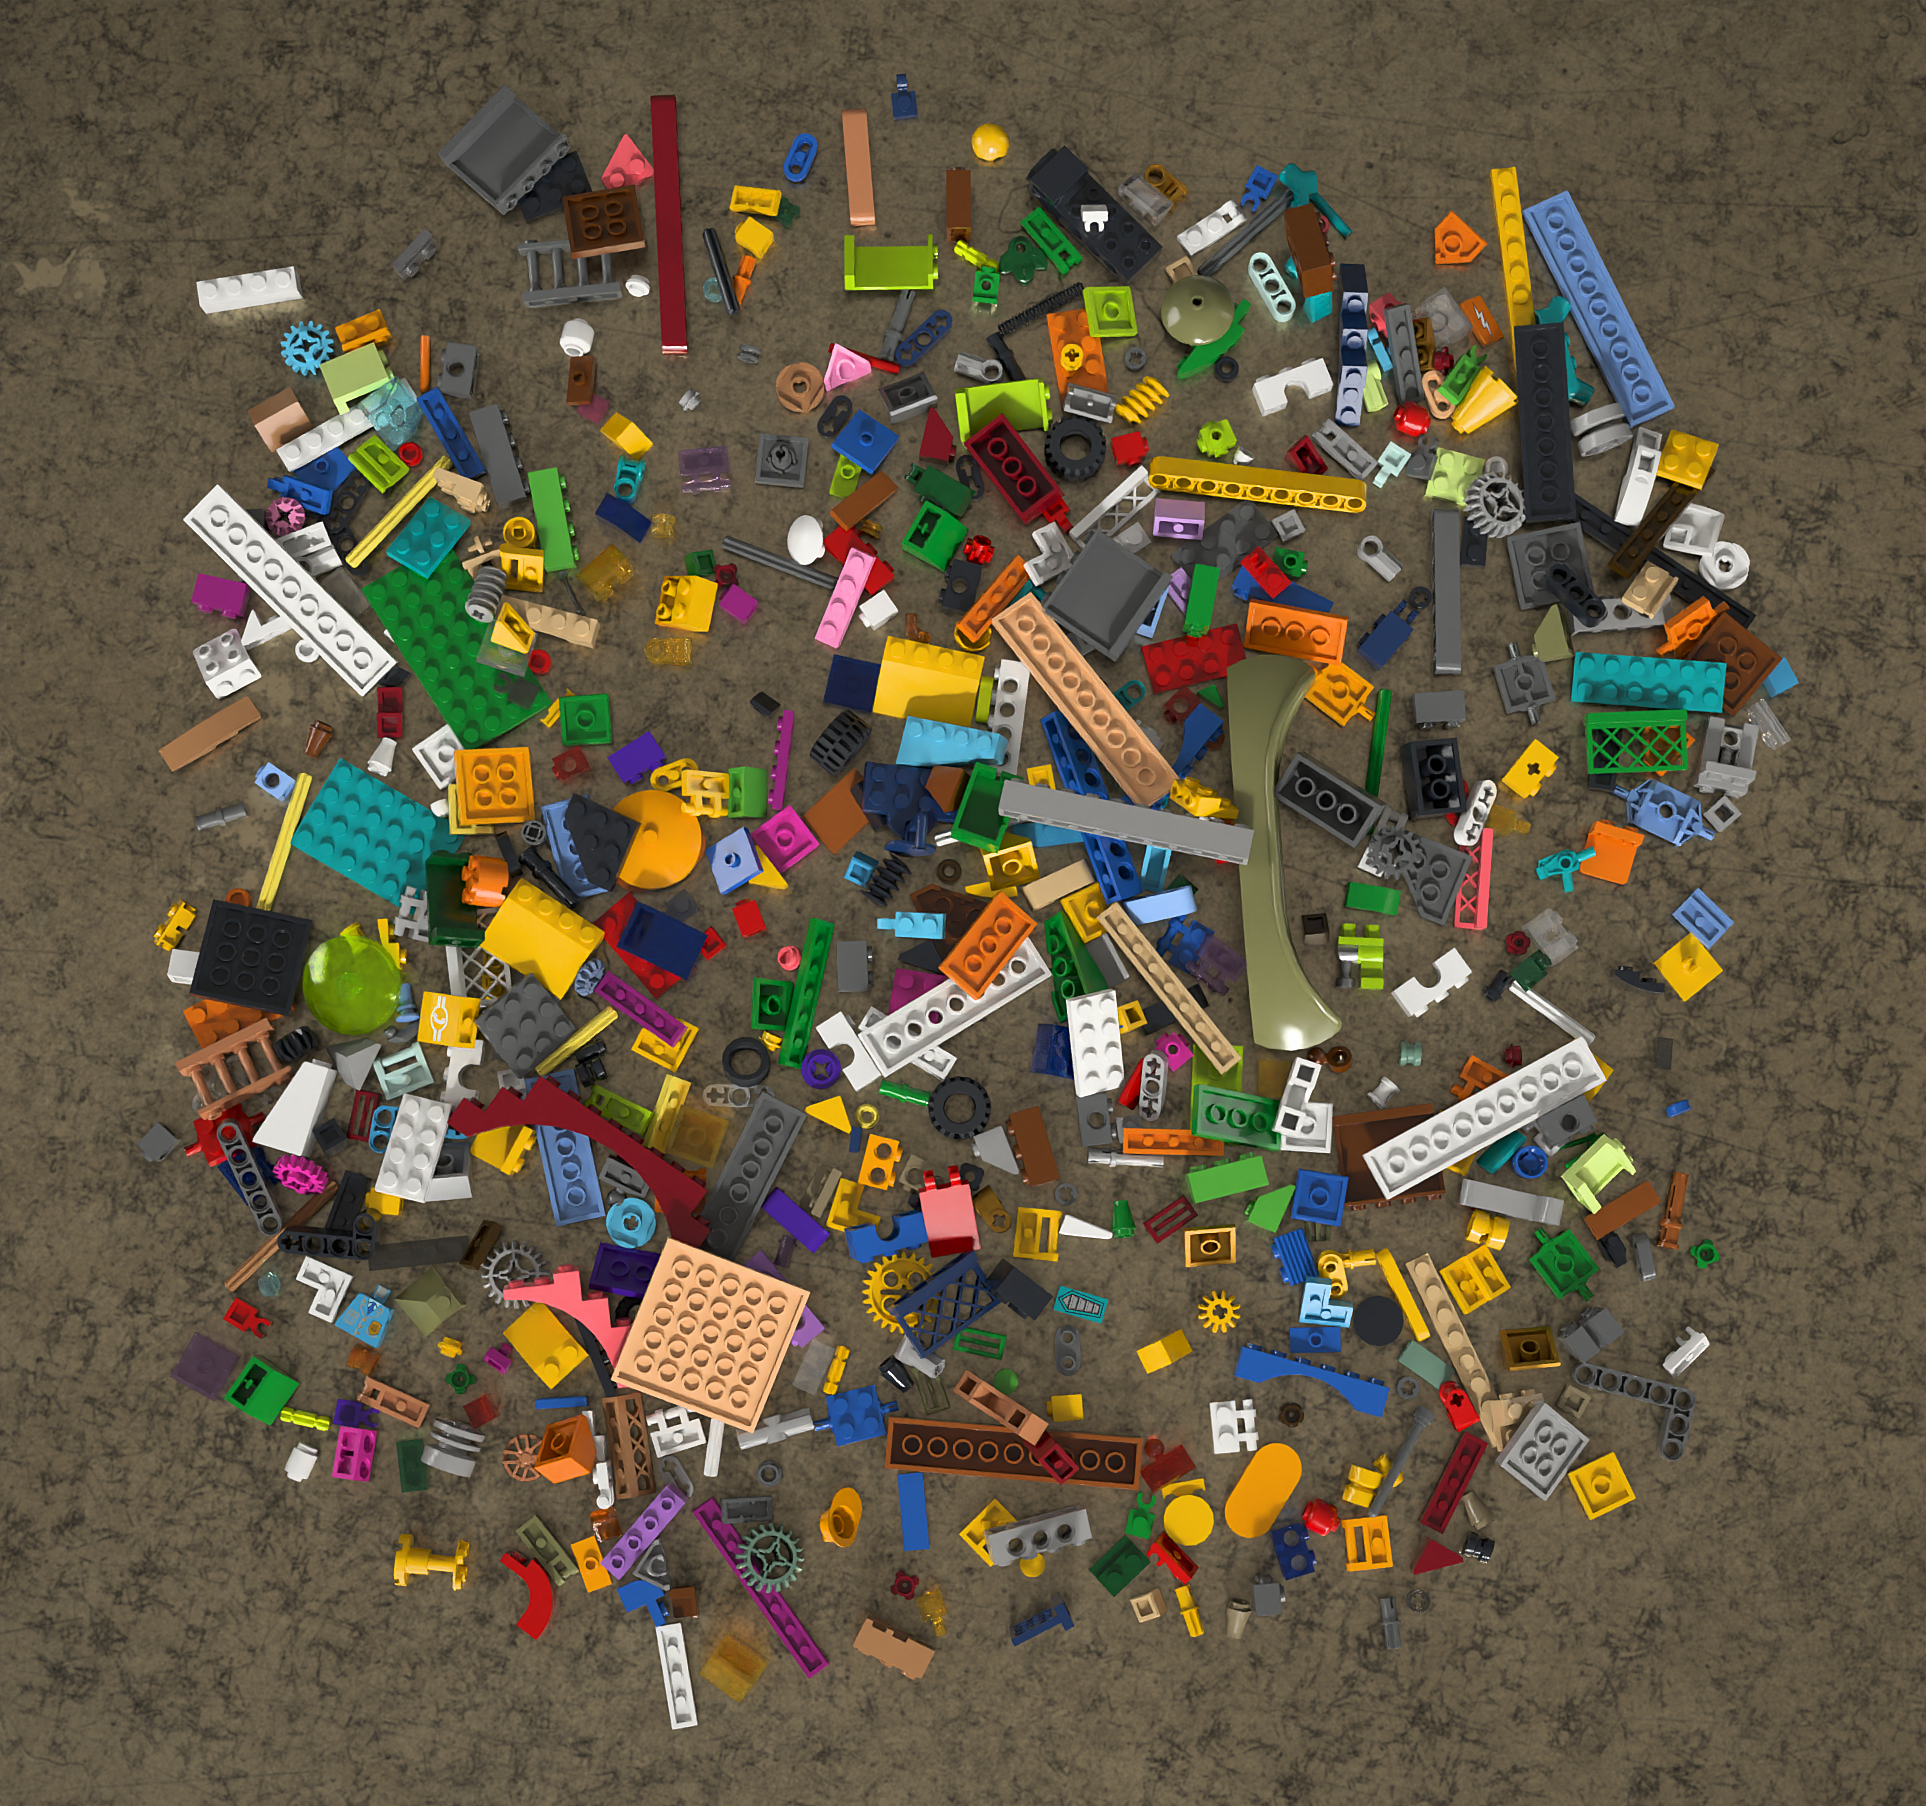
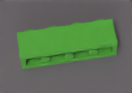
M557 467L528 472L541 550H544V566L547 573L577 568L576 560H580L577 545L573 546L571 536H575L573 521L568 522L567 513L571 512L569 498H564L563 489L567 488L564 474H560Z

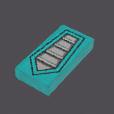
M1060 1285L1053 1310L1102 1324L1108 1299Z

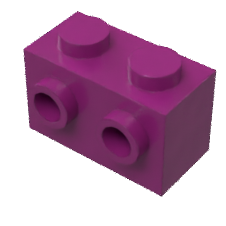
M198 573L191 602L198 606L197 610L212 613L213 610L222 612V616L236 619L237 615L245 617L252 588L245 583Z

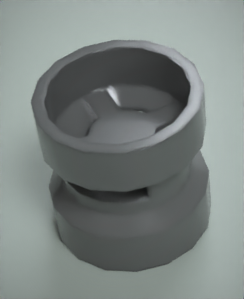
M537 820L527 821L521 828V836L530 846L538 848L543 846L548 840L546 827Z

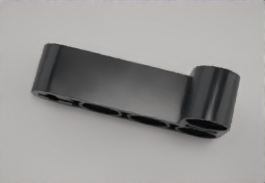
M366 1208L354 1219L353 1231L292 1225L279 1235L277 1244L281 1251L289 1254L368 1260L380 1248L382 1217L378 1210ZM363 1217H369L372 1220L373 1226H366L363 1222ZM312 1237L319 1238L321 1246L314 1245ZM337 1239H341L346 1243V1249H342L337 1245ZM361 1242H368L371 1246V1251L364 1250Z

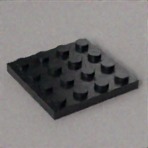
M213 899L189 995L290 1017L313 921Z

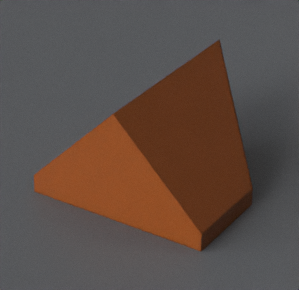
M934 765L924 788L928 789L944 813L959 810L971 776L961 768Z

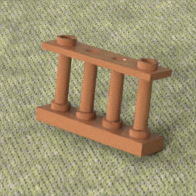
M267 1017L175 1062L178 1071L184 1077L187 1075L192 1077L205 1105L204 1108L197 1110L204 1120H214L220 1117L223 1111L275 1085L282 1086L292 1080L291 1078L296 1075L290 1065L283 1068L275 1053L276 1051L269 1038L276 1031ZM255 1042L261 1043L274 1073L260 1079L247 1052L248 1045ZM232 1053L238 1055L251 1082L250 1085L238 1091L224 1063L225 1057ZM210 1064L215 1066L228 1093V1096L214 1102L201 1074L202 1068Z

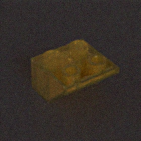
M611 544L575 577L594 600L598 602L601 599L604 601L609 598L614 592L613 588L619 583H626L632 577L631 572L634 569L629 559Z
M728 1631L698 1674L740 1703L770 1660Z

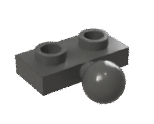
M611 1154L608 1156L598 1179L616 1187L607 1195L609 1206L612 1207L616 1203L617 1206H620L624 1199H627L625 1192L644 1200L649 1186L638 1172L627 1162Z

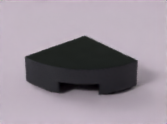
M394 665L377 684L385 687L398 686L408 680L411 673Z
M912 1194L907 1201V1205L921 1211L923 1214L920 1198Z

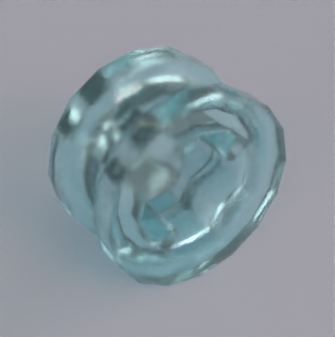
M712 277L705 281L703 291L709 301L718 302L722 300L719 289V294L717 295L713 292L708 293V291H711V285L718 287L716 278Z

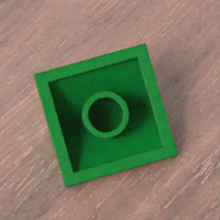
M753 978L752 1030L785 1032L793 997L794 982Z

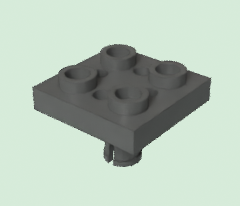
M760 433L755 483L804 488L809 438ZM792 460H793V463H794V464L796 463V460H797V461H798L797 465H792V464H791ZM781 470L784 471L783 476H779L777 473L782 474Z

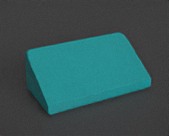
M1515 1130L1496 1140L1477 1159L1476 1163L1488 1175H1492L1527 1141V1138Z

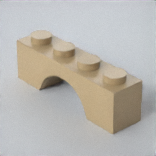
M505 595L501 596L495 617L496 620L503 603L508 602L532 630L551 634L570 643L594 649L601 626L597 619Z

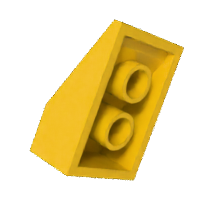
M535 1302L503 1332L528 1365L550 1389L555 1388L589 1356L587 1348L545 1303Z

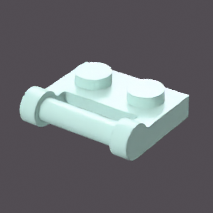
M420 1041L414 1042L411 1047L389 1056L377 1057L373 1062L387 1101L403 1096L404 1093L408 1094L435 1083ZM416 1056L418 1062L386 1074L385 1067Z

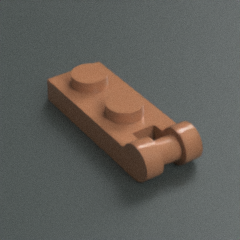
M366 1376L363 1382L365 1386L362 1392L358 1393L356 1400L410 1425L421 1428L431 1404L380 1382L373 1377ZM374 1388L380 1391L377 1399L371 1397Z

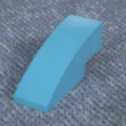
M1146 845L1140 875L1143 890L1163 891L1172 850Z

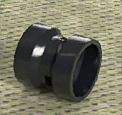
M598 1055L591 1058L590 1062H581L575 1065L584 1088L591 1086L596 1080L602 1081L608 1078L604 1065Z
M1470 1531L1463 1544L1461 1554L1469 1558L1472 1556L1476 1557L1479 1562L1487 1564L1492 1555L1495 1541L1489 1538L1482 1539L1479 1537V1534Z

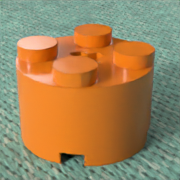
M480 855L470 856L468 866H463L461 874L462 881H466V888L462 892V903L495 908L502 906L506 895H501L503 887L508 886V864L504 862V858Z

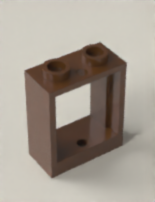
M953 167L951 170H946V242H958L959 240L971 242V170H966L964 167Z

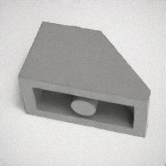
M1002 1126L973 1136L975 1142L970 1144L975 1157L981 1156L982 1161L1013 1175L1020 1173Z

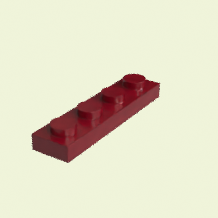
M1464 1431L1419 1520L1420 1523L1441 1534L1444 1533L1488 1445L1487 1442Z

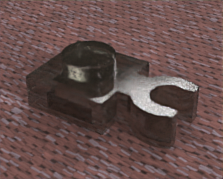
M500 673L499 678L504 680L506 685L500 687L494 684L493 690L500 694L509 693L507 701L530 711L541 687L520 677H517L514 683L507 674Z

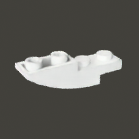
M1642 427L1635 431L1628 470L1622 480L1614 521L1635 528L1640 525L1660 461L1661 451H1659L1662 434Z

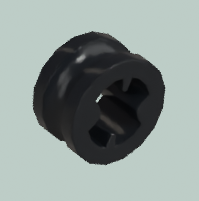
M1422 586L1414 588L1408 598L1409 605L1416 610L1427 608L1432 601L1429 589ZM1423 593L1426 603L1422 601L1419 604L1416 603L1415 599L1417 597H1414V594L1420 595Z

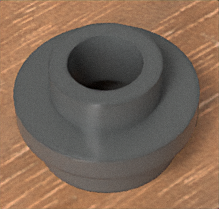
M766 1461L758 1467L757 1479L763 1486H775L781 1480L782 1470L777 1463ZM767 1469L773 1470V1478L769 1479L765 1477V1471Z

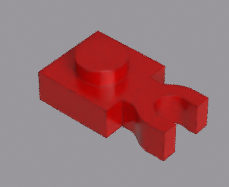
M239 1297L235 1298L223 1320L243 1332L251 1328L254 1335L260 1339L265 1334L259 1331V1325L264 1323L267 1326H271L272 1321L267 1318L257 1317L256 1315L259 1310Z

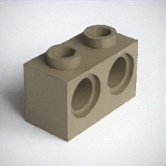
M911 1154L898 1181L903 1184L901 1189L915 1194L916 1190L919 1191L918 1188L925 1187L924 1175L918 1183L909 1181L908 1173L911 1169L917 1168L921 1170L922 1174L923 1171L933 1170L934 1179H940L944 1183H949L950 1177L948 1171Z

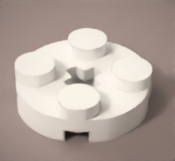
M1725 541L1716 543L1713 557L1702 555L1698 562L1701 578L1721 592L1733 590L1741 585L1748 576L1750 560L1746 551L1738 544ZM1720 560L1724 563L1727 561L1730 563L1728 567L1729 572L1719 569Z

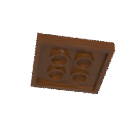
M635 184L562 197L572 260L645 247Z
M1723 612L1684 660L1727 663L1722 708L1734 717L1784 658L1727 612Z

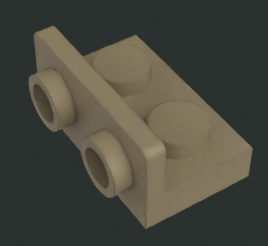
M820 1163L799 1207L821 1218L843 1172Z

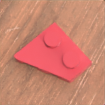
M627 134L622 137L601 178V182L606 189L634 184L636 187L654 174L652 166Z

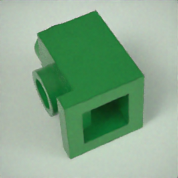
M982 265L981 269L976 268L972 301L997 304L1001 271H996V267ZM989 281L991 287L989 289L983 288L982 282Z

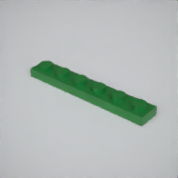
M810 918L778 1064L801 1069V1063L806 1056L835 926L834 923Z

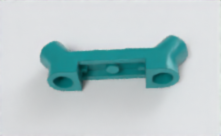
M1289 163L1278 175L1279 180L1294 193V201L1291 202V208L1309 204V197H1313L1318 193L1315 170L1302 171L1295 163ZM1291 256L1284 264V269L1291 277L1298 279Z
M1561 296L1552 297L1546 308L1534 311L1535 323L1563 322L1571 309L1570 302ZM1565 332L1569 401L1583 407L1588 404L1595 390L1593 386L1576 377L1574 371L1576 370V361L1573 355L1570 356L1568 349L1570 347V340L1567 332Z

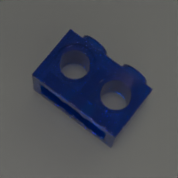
M1297 1520L1269 1529L1280 1569L1286 1581L1315 1572L1313 1565L1317 1564L1313 1549L1308 1550L1306 1541L1310 1540L1305 1525L1301 1526ZM1288 1531H1295L1297 1534V1539L1293 1544H1286L1284 1542V1535ZM1297 1555L1304 1557V1565L1299 1569H1295L1291 1565L1293 1557Z

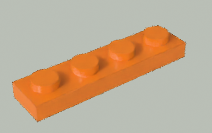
M1019 555L1013 557L956 624L972 642L980 638L992 624L991 619L1003 611L1030 579L1023 566L1026 562Z
M1123 1128V1153L1224 1156V1141L1191 1135V1130Z

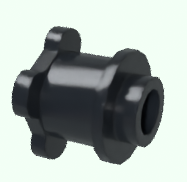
M962 1164L959 1170L960 1180L966 1179V1173H974L975 1179L968 1182L970 1190L977 1191L982 1182L984 1170L973 1164Z

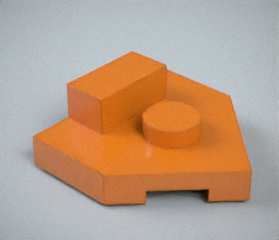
M1451 210L1435 228V263H1470L1488 243Z
M1670 726L1663 733L1673 743L1680 737L1679 726ZM1645 727L1641 731V737L1648 744L1658 735L1650 727ZM1686 731L1687 749L1696 739ZM1660 737L1652 747L1660 755H1663L1670 748V745ZM1672 749L1665 759L1673 765L1681 755ZM1650 750L1642 756V760L1648 766H1653L1659 760ZM1661 761V763L1658 766L1666 765ZM1657 771L1656 773L1662 777L1667 771Z

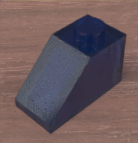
M606 493L595 512L600 522L638 543L642 542L652 524L651 520L629 504L609 493Z

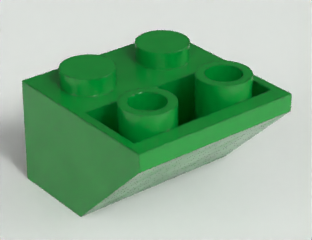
M925 501L901 542L902 549L945 573L947 565L952 561L969 529L948 512Z
M253 1355L224 1399L244 1413L271 1426L300 1383L262 1356Z

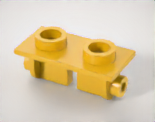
M181 899L178 903L174 902L167 912L169 916L164 925L159 924L153 934L155 937L153 942L156 945L163 942L161 947L169 952L172 948H176V945L184 935L176 930L178 925L187 930L196 916L194 913L197 909L190 905L184 908L185 902Z

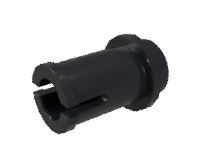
M1499 970L1489 987L1485 986L1483 995L1494 1003L1497 1000H1501V994L1513 980V977L1511 975L1507 977V972Z
M594 1038L593 1042L580 1047L574 1054L578 1063H583L597 1055L604 1056V1053L607 1052V1047L602 1038Z

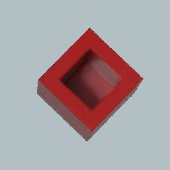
M746 898L736 902L737 907L732 908L743 938L767 930L756 900L750 901V898Z

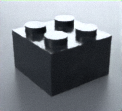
M1004 1258L985 1281L991 1287L988 1292L1005 1305L1010 1301L1008 1307L1024 1319L1029 1316L1036 1320L1053 1297Z

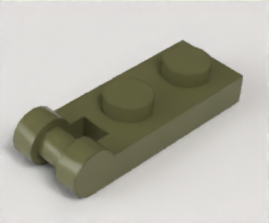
M537 1514L516 1530V1533L558 1586L563 1585L566 1582L565 1579L571 1574L575 1575L580 1571L578 1565L570 1558ZM561 1560L565 1567L558 1571L554 1565Z

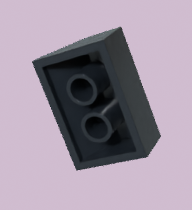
M1457 738L1412 741L1400 746L1410 820L1434 818L1467 811Z

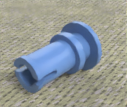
M410 983L395 986L399 1005L397 1013H400V1016L396 1017L397 1022L406 1023L420 1019V1014L415 1013L417 1005L413 1003L412 986Z

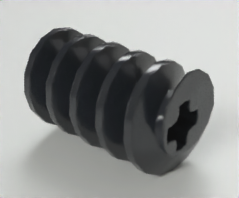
M890 852L888 853L892 860L887 858L882 860L886 868L881 866L876 868L880 876L871 874L870 877L874 884L865 882L864 885L868 891L859 890L864 897L877 906L887 907L888 904L884 898H894L890 890H900L896 882H906L902 874H912L908 866Z

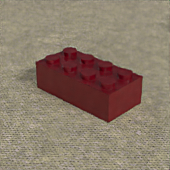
M1003 413L963 443L1025 525L1029 524L1065 496Z

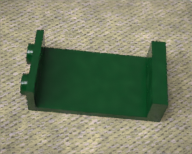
M437 850L432 852L425 860L429 945L477 949L485 941V931L477 930L476 905L462 903V892L466 888V881H462L461 874L463 866H468L472 853L462 852L453 854L446 850Z

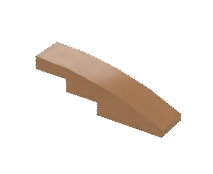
M246 696L188 730L160 749L159 752L173 772L214 750L216 745L237 735L239 730L259 720L261 715L250 698Z

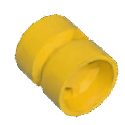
M515 517L505 524L503 537L506 543L519 548H537L539 536L528 519Z
M1476 1208L1467 1227L1466 1240L1478 1244L1484 1241L1487 1247L1501 1250L1508 1234L1510 1219L1498 1215L1492 1218L1489 1212Z
M1351 1465L1348 1475L1351 1483L1345 1485L1341 1499L1370 1508L1376 1497L1374 1490L1380 1488L1383 1474Z

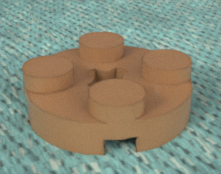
M805 362L790 364L779 373L776 379V393L781 404L787 409L794 412L807 413L818 406L823 399L825 393L824 380L820 371L813 365ZM805 382L806 391L797 393L794 384Z

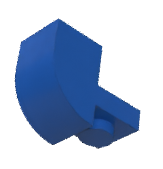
M641 1578L626 1583L617 1589L627 1613L646 1604L656 1627L668 1621L666 1617L670 1615L664 1601L659 1602L658 1599L667 1593L665 1590Z

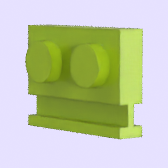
M375 434L358 447L353 454L351 453L348 456V460L382 494L389 486L394 485L409 472V467Z

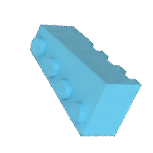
M908 716L896 764L925 769L933 768L934 765L948 767L975 766L976 762L985 765L1003 764L1009 740L998 733Z

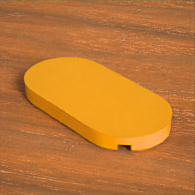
M1270 1443L1259 1448L1229 1495L1224 1507L1227 1524L1236 1534L1246 1538H1255L1266 1533L1273 1525L1299 1482L1302 1473L1300 1458L1292 1448L1282 1443Z

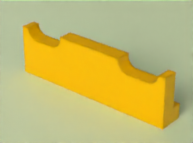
M567 688V693L563 697L576 695ZM559 697L548 709L549 714L545 719H540L549 728L560 717Z
M1203 1478L1161 1485L1163 1498L1170 1494H1175L1176 1497L1193 1494V1491L1197 1489L1206 1491Z

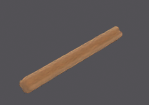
M330 1180L322 1193L318 1192L317 1195H314L281 1227L279 1233L271 1236L224 1281L226 1288L231 1292L238 1289L279 1249L277 1244L279 1235L292 1225L303 1226L338 1192L340 1185L335 1180Z

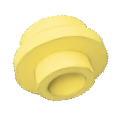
M871 1104L859 1106L854 1114L855 1122L861 1128H873L879 1121L877 1108ZM864 1112H870L872 1114V1118L870 1121H864L862 1119V1115Z

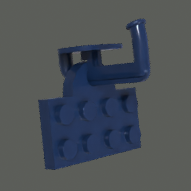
M868 761L865 763L862 812L886 815L888 827L900 839L886 842L884 850L900 857L932 855L936 851V846L926 843V838L934 828L935 822L954 823L958 810L944 813L928 789L924 788L932 769Z

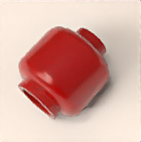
M1412 401L1405 402L1403 406L1398 405L1393 414L1396 429L1413 437L1425 434L1431 423L1429 410Z
M1320 1498L1315 1499L1313 1502L1309 1500L1301 1516V1519L1304 1520L1305 1528L1321 1536H1326L1330 1530L1335 1532L1341 1518L1337 1517L1338 1508Z

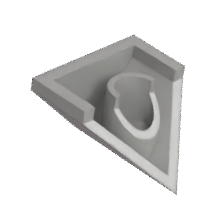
M362 1038L325 1046L344 1083L360 1091L381 1045L368 1038Z
M661 1537L653 1540L632 1574L666 1591L672 1588Z

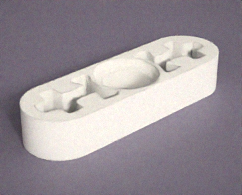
M1479 780L1473 784L1466 801L1467 811L1461 813L1454 831L1455 841L1461 846L1474 845L1479 839L1497 794L1496 786L1491 780ZM1474 807L1478 809V817L1476 819L1473 817Z

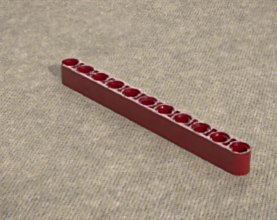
M675 94L652 95L650 102L663 355L688 354Z

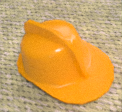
M848 1487L840 1489L835 1494L831 1507L821 1515L820 1529L823 1534V1541L835 1542L843 1548L849 1547L854 1542L862 1514L861 1499L854 1489Z

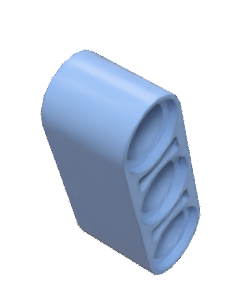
M1191 885L1135 897L1122 902L1125 913L1135 925L1197 911Z

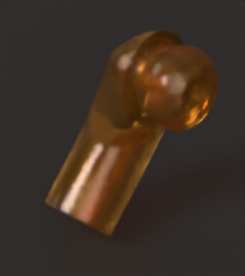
M906 613V637L911 641L928 644L930 642V635L918 627V614Z

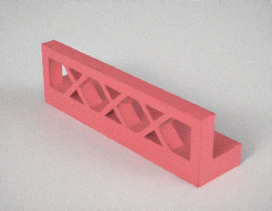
M1491 828L1482 829L1479 836V846L1471 852L1467 846L1459 845L1458 851L1464 853L1465 850L1468 855L1473 857L1477 864V871L1471 876L1466 873L1465 878L1467 880L1462 883L1455 900L1453 928L1477 930L1487 928L1493 829ZM1477 851H1478V859H1477L1476 856L1474 855V853L1477 852ZM1474 876H1476V883L1472 879ZM1467 882H1470L1476 889L1475 896L1469 901L1462 895V887ZM1461 899H1462V901L1465 903L1462 907H1461ZM1473 900H1475L1474 907L1470 904ZM1466 906L1474 913L1473 923L1460 922V912Z

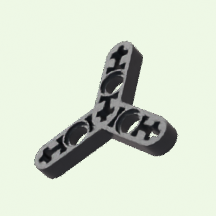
M355 470L348 476L330 506L329 514L305 512V520L312 517L316 519L317 523L323 522L330 540L348 571L353 576L361 578L369 573L371 565L366 557L362 561L364 562L362 565L363 569L358 571L346 562V556L359 544L349 527V523L368 494L372 483L359 470ZM363 476L365 485H359L357 487L356 492L359 494V496L356 497V495L348 491V489L351 488L354 491V489L357 486L354 480L356 478L361 479ZM344 497H352L354 500L353 506L349 509H343L341 507V500ZM336 509H338L341 513L347 515L345 518L342 515L339 517V528L333 527V529H331L329 521H335L339 516V514L335 512ZM280 512L281 518L279 522L284 520V518H287L288 521L290 520L288 518L289 514H291L290 512ZM349 538L353 541V547L349 551L341 550L340 543L343 539Z

